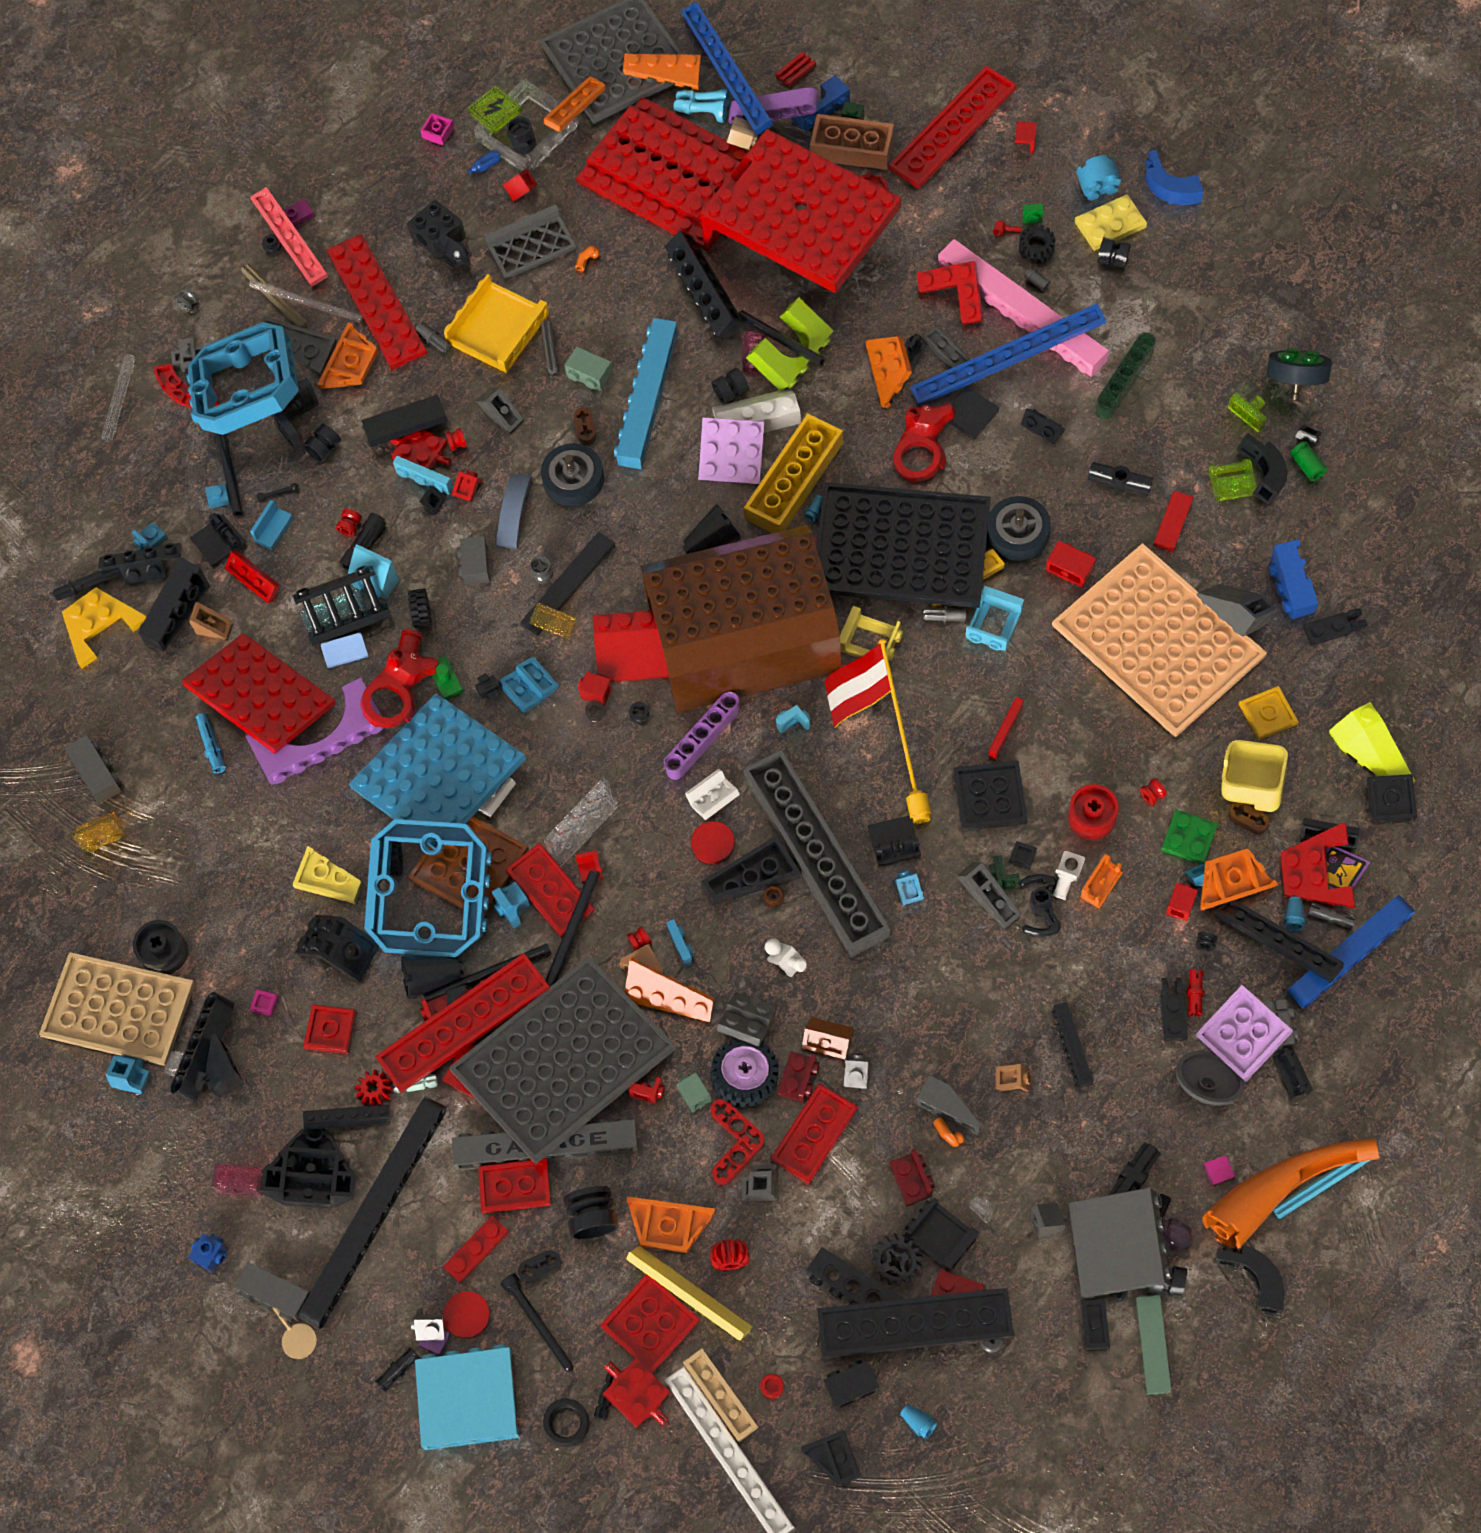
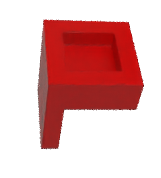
M1017 121L1015 143L1030 144V153H1034L1036 123Z
M525 169L503 184V187L511 199L515 201L538 184L529 170Z
M597 850L575 855L582 884H585L590 870L600 874L598 880L604 879Z

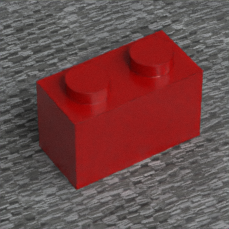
M1058 541L1047 559L1046 570L1083 588L1095 569L1096 558L1088 552L1075 549L1069 543Z

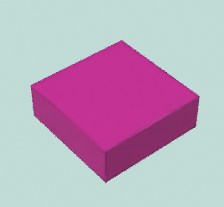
M256 989L249 1009L250 1012L272 1017L279 996Z
M1227 1156L1204 1163L1212 1186L1235 1179Z

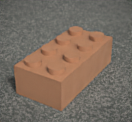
M817 114L810 142V151L837 164L887 170L894 140V124Z

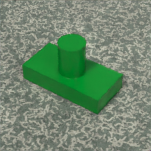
M447 656L437 659L439 665L436 667V674L432 676L442 698L449 700L463 694V689Z

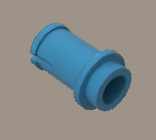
M815 495L809 508H806L804 511L806 520L815 522L820 518L822 496Z

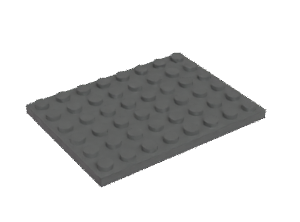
M588 956L550 986L548 990L535 998L451 1065L449 1069L536 1165L676 1050V1045Z

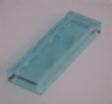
M358 588L353 589L352 591L359 609H365L366 607ZM345 594L333 598L340 618L352 614ZM325 601L313 606L320 625L324 626L332 622ZM305 610L300 611L301 618L307 632L313 629Z

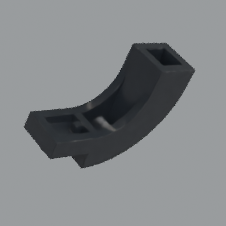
M1247 433L1236 450L1253 462L1260 470L1262 480L1253 494L1270 506L1287 481V465L1280 451L1270 441L1264 445Z
M1245 1245L1242 1246L1240 1254L1236 1253V1250L1224 1247L1222 1250L1218 1249L1215 1254L1214 1264L1241 1269L1254 1279L1258 1289L1256 1311L1280 1316L1284 1306V1285L1280 1273L1272 1261L1260 1251Z

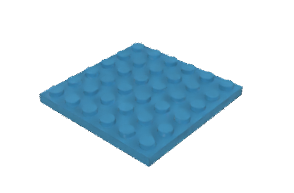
M435 693L412 717L410 722H407L349 783V786L393 820L403 819L466 824L527 758L518 749ZM430 838L427 845L436 849L438 842L435 838Z

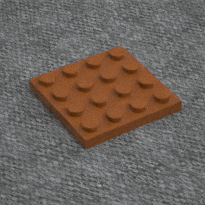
M472 816L466 824H469L489 847V852H492L491 866L487 867V874L491 878L490 887L486 888L485 897H489L488 910H484L485 917L495 902L492 892L497 888H504L511 878L505 869L529 851L527 845ZM445 845L443 851L438 855L423 853L409 874L408 879L464 911L465 899L461 895V888L466 882L468 846ZM471 885L468 888L469 896L474 898L478 895V887Z

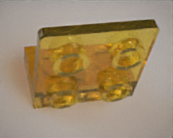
M115 811L74 828L75 832L71 834L84 853L94 852L99 847L107 843H115L125 836Z

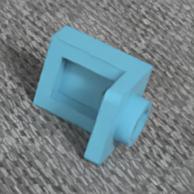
M795 705L789 710L782 711L777 716L776 726L781 734L797 723H800L807 731L810 729L811 718L804 709L801 710L798 705Z

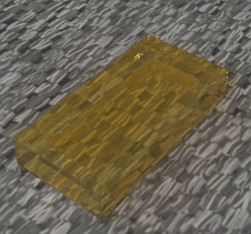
M537 602L529 623L569 638L576 618Z

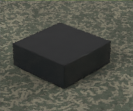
M1302 425L1295 437L1315 445L1322 433L1307 425Z
M1016 841L1009 863L1030 870L1037 848Z

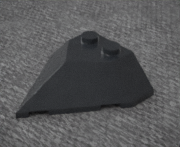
M302 1128L278 1153L273 1162L263 1169L260 1193L282 1205L333 1208L354 1199L356 1176L348 1167L343 1154L328 1130L325 1128L304 1130Z

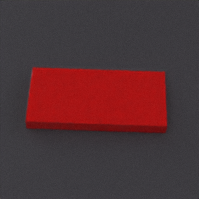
M539 842L509 865L505 871L517 883L522 892L559 937H562L581 891ZM590 902L582 920L595 911Z
M819 1083L770 1158V1161L810 1185L858 1110V1106Z

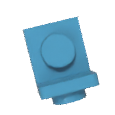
M154 522L149 524L140 533L135 529L131 532L135 538L133 542L140 550L147 547H158L168 538Z
M910 870L897 873L898 877L893 878V882L896 884L901 904L906 905L923 900L924 897L917 873H910Z

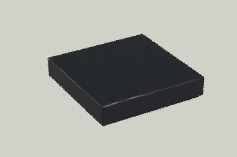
M966 387L952 402L951 405L955 409V416L948 423L975 440L999 412V407Z
M1412 774L1367 778L1371 822L1417 818Z

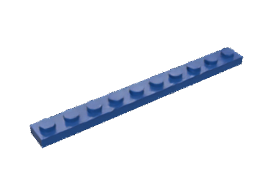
M697 1L682 10V15L755 133L758 135L772 126L771 119Z
M1096 303L910 387L911 392L920 407L1106 324V319Z

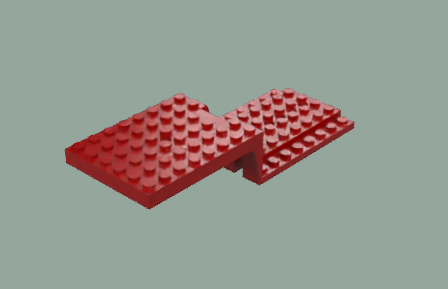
M644 97L634 107L629 106L586 159L587 165L576 177L579 184L675 235L679 231L691 234L698 246L707 252L722 233L835 294L901 208V197L769 129H766L748 152L738 146L727 143V140ZM624 140L629 141L628 144H624V145H621V144H620V142H622V141H624ZM645 149V152L637 153L636 150ZM654 157L661 158L660 161H652ZM671 165L677 166L676 169H668V167ZM686 174H692L693 177H692V178H684V175H686ZM703 182L709 183L708 186H705V187H701V186H700V184L703 183ZM799 205H803L806 207L802 210L796 209V207Z

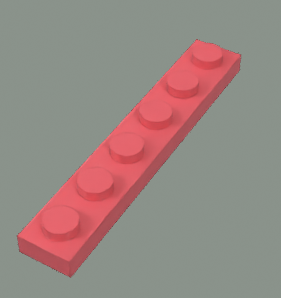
M266 187L251 196L252 202L310 286L313 287L328 277L327 273Z

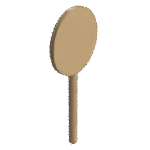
M273 1309L275 1313L279 1315L280 1312ZM278 1316L287 1328L282 1337L284 1352L294 1359H302L309 1356L317 1344L315 1331L309 1325L303 1323L291 1326L287 1320Z

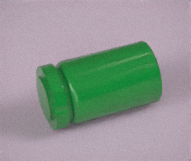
M1307 441L1301 442L1291 450V457L1294 458L1311 482L1320 479L1328 471V468Z

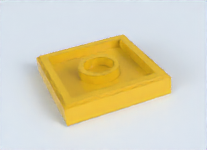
M1279 686L1239 702V706L1258 741L1298 725L1299 721Z

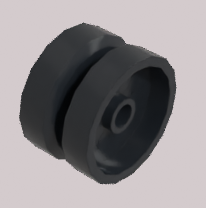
M154 920L144 924L136 932L133 939V952L147 970L169 975L179 970L186 962L188 944L176 926L168 921Z

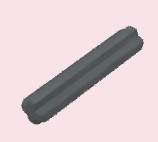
M550 320L542 321L541 327L547 370L549 374H557L559 369L552 322Z

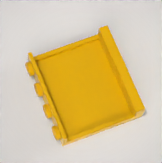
M487 274L484 279L479 281L473 294L468 296L462 309L457 311L451 324L446 326L444 335L446 341L451 346L507 373L541 327L542 321H545L549 316L548 304L543 300L536 304L493 283L490 275Z

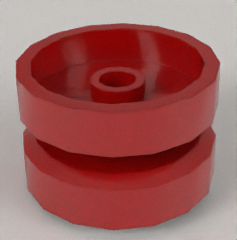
M1098 784L1085 785L1079 788L1071 798L1068 812V821L1073 832L1087 840H1099L1108 836L1115 827L1119 810L1116 796L1111 790Z

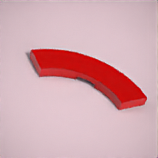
M172 363L154 366V374L162 390L177 403L192 408L189 402L191 395L188 387L190 386L186 385L179 378ZM213 388L218 396V400L215 403V406L220 405L217 388Z

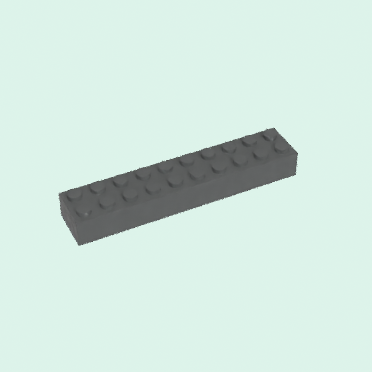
M782 749L744 768L745 781L849 956L852 958L890 937L888 924Z

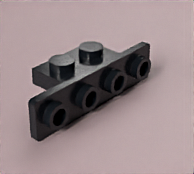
M168 543L164 546L147 547L142 550H128L120 554H106L99 558L98 568L99 571L120 568L125 585L166 578L167 573L163 560L181 557L182 545L181 543Z

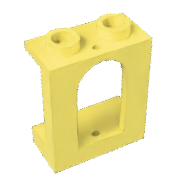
M853 606L840 634L841 652L860 658L870 651L850 644L857 627L889 639L886 652L888 660L892 661L895 654V643H899L903 635L901 622L897 621L896 626L863 616L861 615V608Z

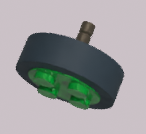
M1287 348V350L1275 351L1269 354L1267 376L1280 382L1293 384L1291 400L1298 401L1301 385H1320L1329 381L1332 360L1316 351L1307 352L1299 351L1296 348Z

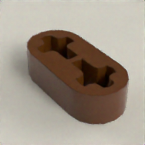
M579 408L574 413L578 440L582 445H591L596 440L592 413L588 408ZM585 415L586 423H582L581 416ZM584 430H588L589 437L585 438Z
M1235 802L1230 806L1228 817L1233 823L1254 834H1262L1267 830L1269 818L1263 812L1255 810V808L1245 803ZM1241 809L1242 814L1239 817L1236 816L1235 812ZM1262 820V825H1259V827L1255 826V821Z

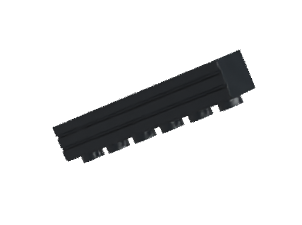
M1068 1003L1054 1005L1053 1011H1051L1052 1017L1057 1021L1056 1029L1057 1032L1061 1033L1060 1041L1062 1045H1065L1066 1050H1064L1066 1058L1070 1060L1069 1068L1074 1073V1084L1078 1085L1079 1089L1092 1086L1093 1078Z
M389 1105L303 1111L304 1130L390 1124Z

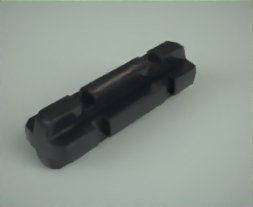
M607 1373L606 1384L603 1385L598 1400L599 1406L596 1407L594 1417L601 1420L607 1418L609 1412L607 1409L611 1406V1403L602 1395L613 1380L609 1373Z

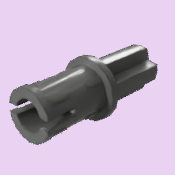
M420 322L416 326V332L424 337L429 345H434L444 353L448 351L450 343L443 339L437 330L431 329L425 322Z

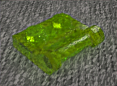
M1250 458L1243 459V462L1208 466V473L1216 501L1254 495L1253 492L1257 488ZM1240 470L1245 472V474L1218 478L1217 475Z

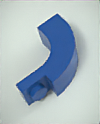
M1157 150L1149 151L1148 160H1145V182L1155 196L1176 205H1192L1202 202L1203 188L1198 175L1184 178L1174 177L1163 169Z

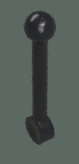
M292 483L289 487L266 494L258 493L257 498L259 501H264L267 497L290 490L296 491L299 486L297 483Z

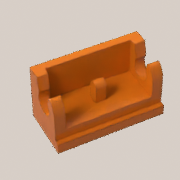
M1105 854L1082 888L1081 898L1100 909L1123 874L1121 871L1122 865L1120 863L1114 865L1111 862V857Z

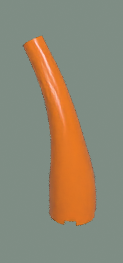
M1376 1138L1346 1141L1318 1147L1296 1154L1260 1171L1228 1191L1202 1217L1205 1228L1208 1229L1211 1226L1217 1233L1214 1239L1223 1246L1232 1249L1237 1246L1240 1249L1277 1205L1303 1182L1338 1166L1379 1159Z

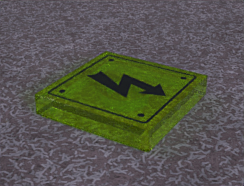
M496 85L467 108L468 113L494 134L522 112V107Z

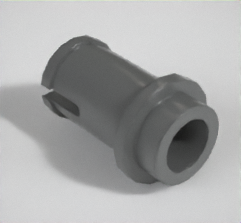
M1030 268L1024 276L1026 282H1031L1042 292L1047 290L1051 283L1050 280L1039 274L1036 268Z

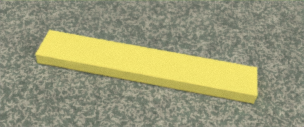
M638 1246L628 1254L626 1259L738 1340H742L750 1333L753 1326L641 1246Z

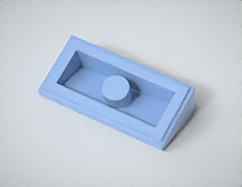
M361 633L321 644L328 669L369 657Z

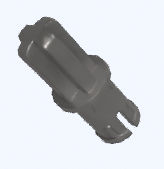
M944 606V608H924L923 618L924 620L943 621L944 623L946 621L965 622L966 608L952 609L947 608V606Z

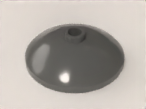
M1193 1051L1187 1053L1180 1058L1176 1066V1078L1180 1086L1188 1095L1199 1102L1215 1106L1228 1105L1237 1101L1243 1093L1244 1080L1213 1052Z

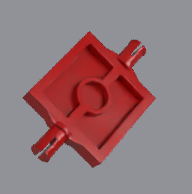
M421 430L402 438L388 441L397 445L391 455L392 460L399 456L430 470L437 463L447 467L451 465L452 459L442 455L448 445L447 440L427 431Z
M637 1358L621 1371L611 1361L604 1367L613 1377V1380L602 1395L636 1428L651 1416L661 1426L669 1419L658 1408L670 1391Z

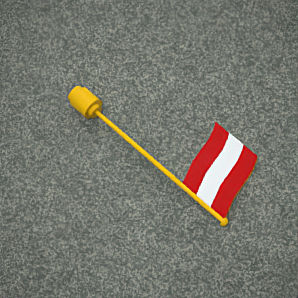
M880 639L878 645L864 656L837 669L824 680L833 725L836 728L848 717L874 705L891 692L913 789L909 796L906 797L909 816L914 824H923L931 820L927 793H922L916 787L885 643L887 642L885 639Z

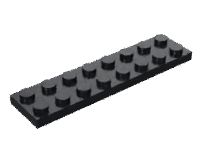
M1008 1288L817 1308L822 1358L1014 1338Z

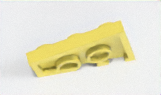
M309 846L306 848L293 882L294 888L356 904L363 885L359 879L344 869L339 868Z

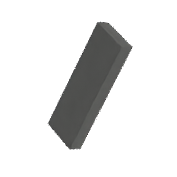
M937 325L921 336V341L949 369L971 360Z

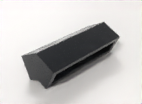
M1304 818L1300 838L1308 840L1339 824ZM1347 826L1349 844L1341 846L1357 849L1360 828Z

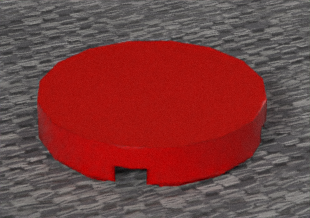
M711 821L703 823L696 828L692 834L691 846L698 860L705 864L715 865L723 860H727L734 851L735 840L728 826L721 822Z
M471 1291L455 1294L446 1303L443 1311L445 1326L457 1338L472 1339L479 1336L488 1327L490 1321V1308L486 1300L478 1293Z

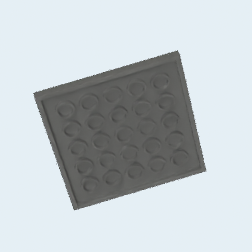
M622 0L540 40L541 47L572 92L589 76L606 84L605 91L584 109L593 124L637 103L642 97L647 98L675 84L665 81V83L657 82V79L650 77L644 79L624 74V54H682L645 0Z

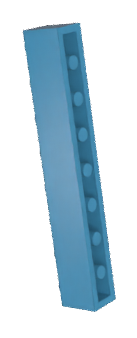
M653 318L652 325H649L647 328L648 340L643 343V358L639 359L637 367L639 373L638 376H634V391L629 394L628 405L630 406L624 412L623 421L625 424L623 428H620V442L614 449V457L617 458L618 466L642 469L678 336L677 321Z

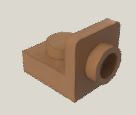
M1022 1064L995 1067L996 1090L1022 1089L1025 1092L1030 1091V1084H1032L1033 1078L1031 1071Z

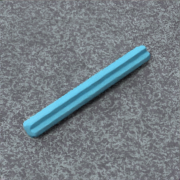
M1369 1161L1355 1162L1333 1168L1279 1203L1273 1210L1275 1216L1281 1219Z

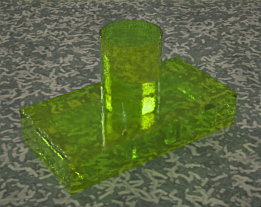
M1236 392L1230 397L1228 409L1258 433L1265 426L1267 417L1259 411L1265 405L1263 398L1256 396L1250 402H1247Z

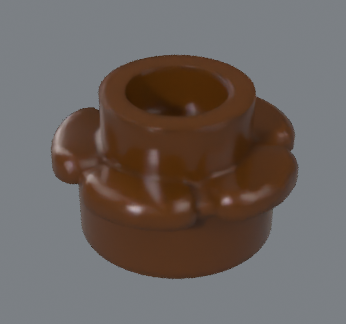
M770 886L763 893L762 899L766 902L767 906L775 907L783 903L784 893L782 889Z

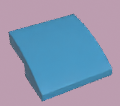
M534 656L516 665V671L498 681L501 689L523 714L537 706L559 688L557 682Z

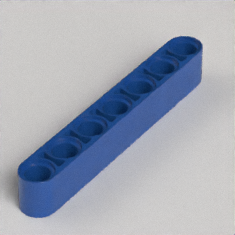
M1400 895L1396 896L1329 953L1344 962L1343 969L1331 983L1308 971L1289 988L1287 993L1302 1009H1305L1402 926L1415 913V910Z

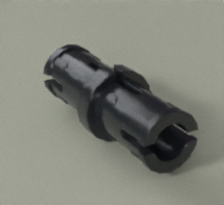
M409 1347L395 1362L392 1361L389 1364L390 1367L375 1382L386 1392L395 1381L406 1375L405 1372L420 1357Z

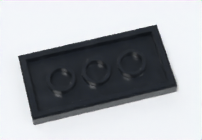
M435 395L361 421L370 447L445 423L448 420L439 396Z

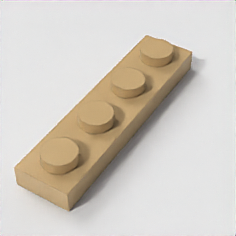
M700 1349L683 1362V1365L738 1442L758 1429L756 1423L703 1349Z

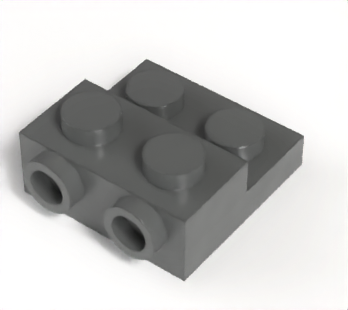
M735 992L727 1004L726 1012L718 1023L717 1031L759 1047L774 1022L777 1007L773 1006L770 1001L756 1000L748 993L740 994Z

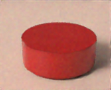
M767 1374L761 1380V1392L768 1399L780 1397L784 1392L782 1378L777 1374Z

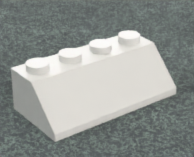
M791 388L712 407L716 419L765 422L764 433L801 423L799 405Z

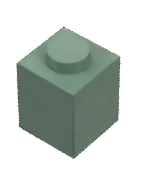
M696 1072L692 1075L686 1074L679 1079V1083L676 1084L678 1092L692 1113L711 1102L710 1094Z

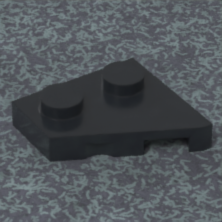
M844 1430L800 1447L802 1452L838 1486L862 1478Z

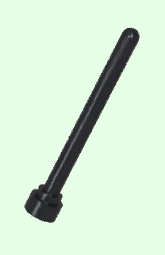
M516 1273L507 1276L501 1281V1287L505 1292L513 1294L564 1370L571 1372L573 1364L520 1289L521 1280Z

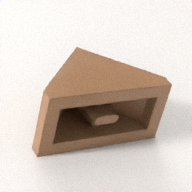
M198 602L195 603L189 620L197 635L223 640L227 639L233 621Z
M649 944L623 957L619 963L621 970L628 972L630 959L634 957L639 960V963L647 967L650 965L658 969L657 972L665 975L664 969Z

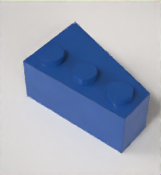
M1299 539L1275 545L1270 563L1267 566L1269 575L1274 577L1276 582V592L1283 599V610L1289 614L1291 620L1314 614L1318 606L1311 578H1307L1303 566L1307 565L1305 558L1300 559L1298 547L1301 546Z

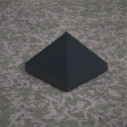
M430 485L419 502L432 514H435L445 498Z

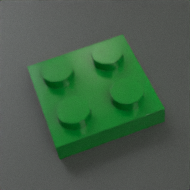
M1176 809L1161 851L1203 864L1218 823Z

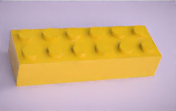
M807 413L744 506L745 520L770 533L786 530L843 445V430Z

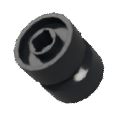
M526 117L511 119L507 124L506 130L513 150L518 154L530 153L536 147V138L530 120Z
M1103 237L1097 263L1105 265L1113 263L1115 267L1126 268L1131 243L1125 241L1115 243L1114 239Z
M738 368L727 372L726 377L720 376L711 382L712 388L722 404L732 401L735 395L740 396L749 391L747 380Z
M320 424L313 432L315 436H310L303 444V448L312 458L319 462H324L331 454L330 450H334L341 442V438L332 428L325 424Z
M1174 1265L1172 1267L1173 1278L1170 1279L1171 1286L1167 1287L1164 1284L1151 1286L1148 1288V1292L1157 1294L1167 1292L1170 1297L1182 1299L1188 1269Z

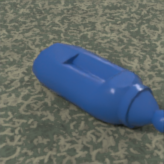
M496 150L486 153L474 162L468 173L486 171L499 163L501 156Z

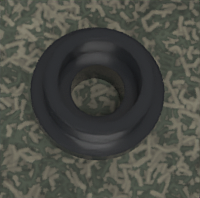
M275 234L267 235L262 240V247L268 253H276L281 248L282 244Z

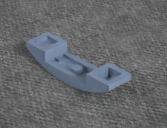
M512 473L508 480L499 517L497 547L517 549L521 532L520 523L526 495H529L532 475Z

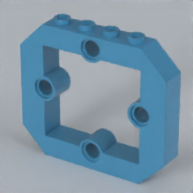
M265 322L204 346L189 363V374L186 375L190 384L188 391L191 395L189 402L193 409L191 412L193 421L198 423L202 430L221 435L282 411L299 391L292 342L283 326ZM271 350L266 354L264 361L274 375L275 382L252 392L246 389L238 390L231 396L230 401L215 406L218 396L213 389L211 374L232 365L235 368L245 367L250 363L251 357Z
M394 819L371 839L364 929L385 953L459 957L483 936V932L487 931V919H484V910H488L489 897H485L486 888L490 887L491 878L487 874V867L491 866L492 852H489V847L469 824ZM430 838H435L438 842L437 848L434 850H430L427 846ZM392 841L420 843L422 851L429 855H438L443 851L445 845L468 846L466 882L461 888V895L465 899L462 935L438 933L437 926L428 921L418 923L414 931L386 930L388 896L394 894L398 887L397 880L390 875ZM384 879L390 882V888L386 892L380 888V882ZM471 885H476L479 889L478 895L474 898L468 894V888ZM425 926L431 930V936L428 939H424L421 936V929Z

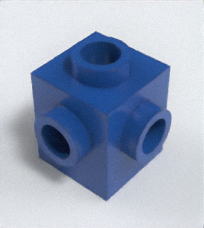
M203 1233L200 1238L198 1237L194 1241L192 1252L188 1258L195 1264L213 1273L218 1264L221 1265L224 1262L228 1248L222 1244L224 1240L213 1233L211 1236Z

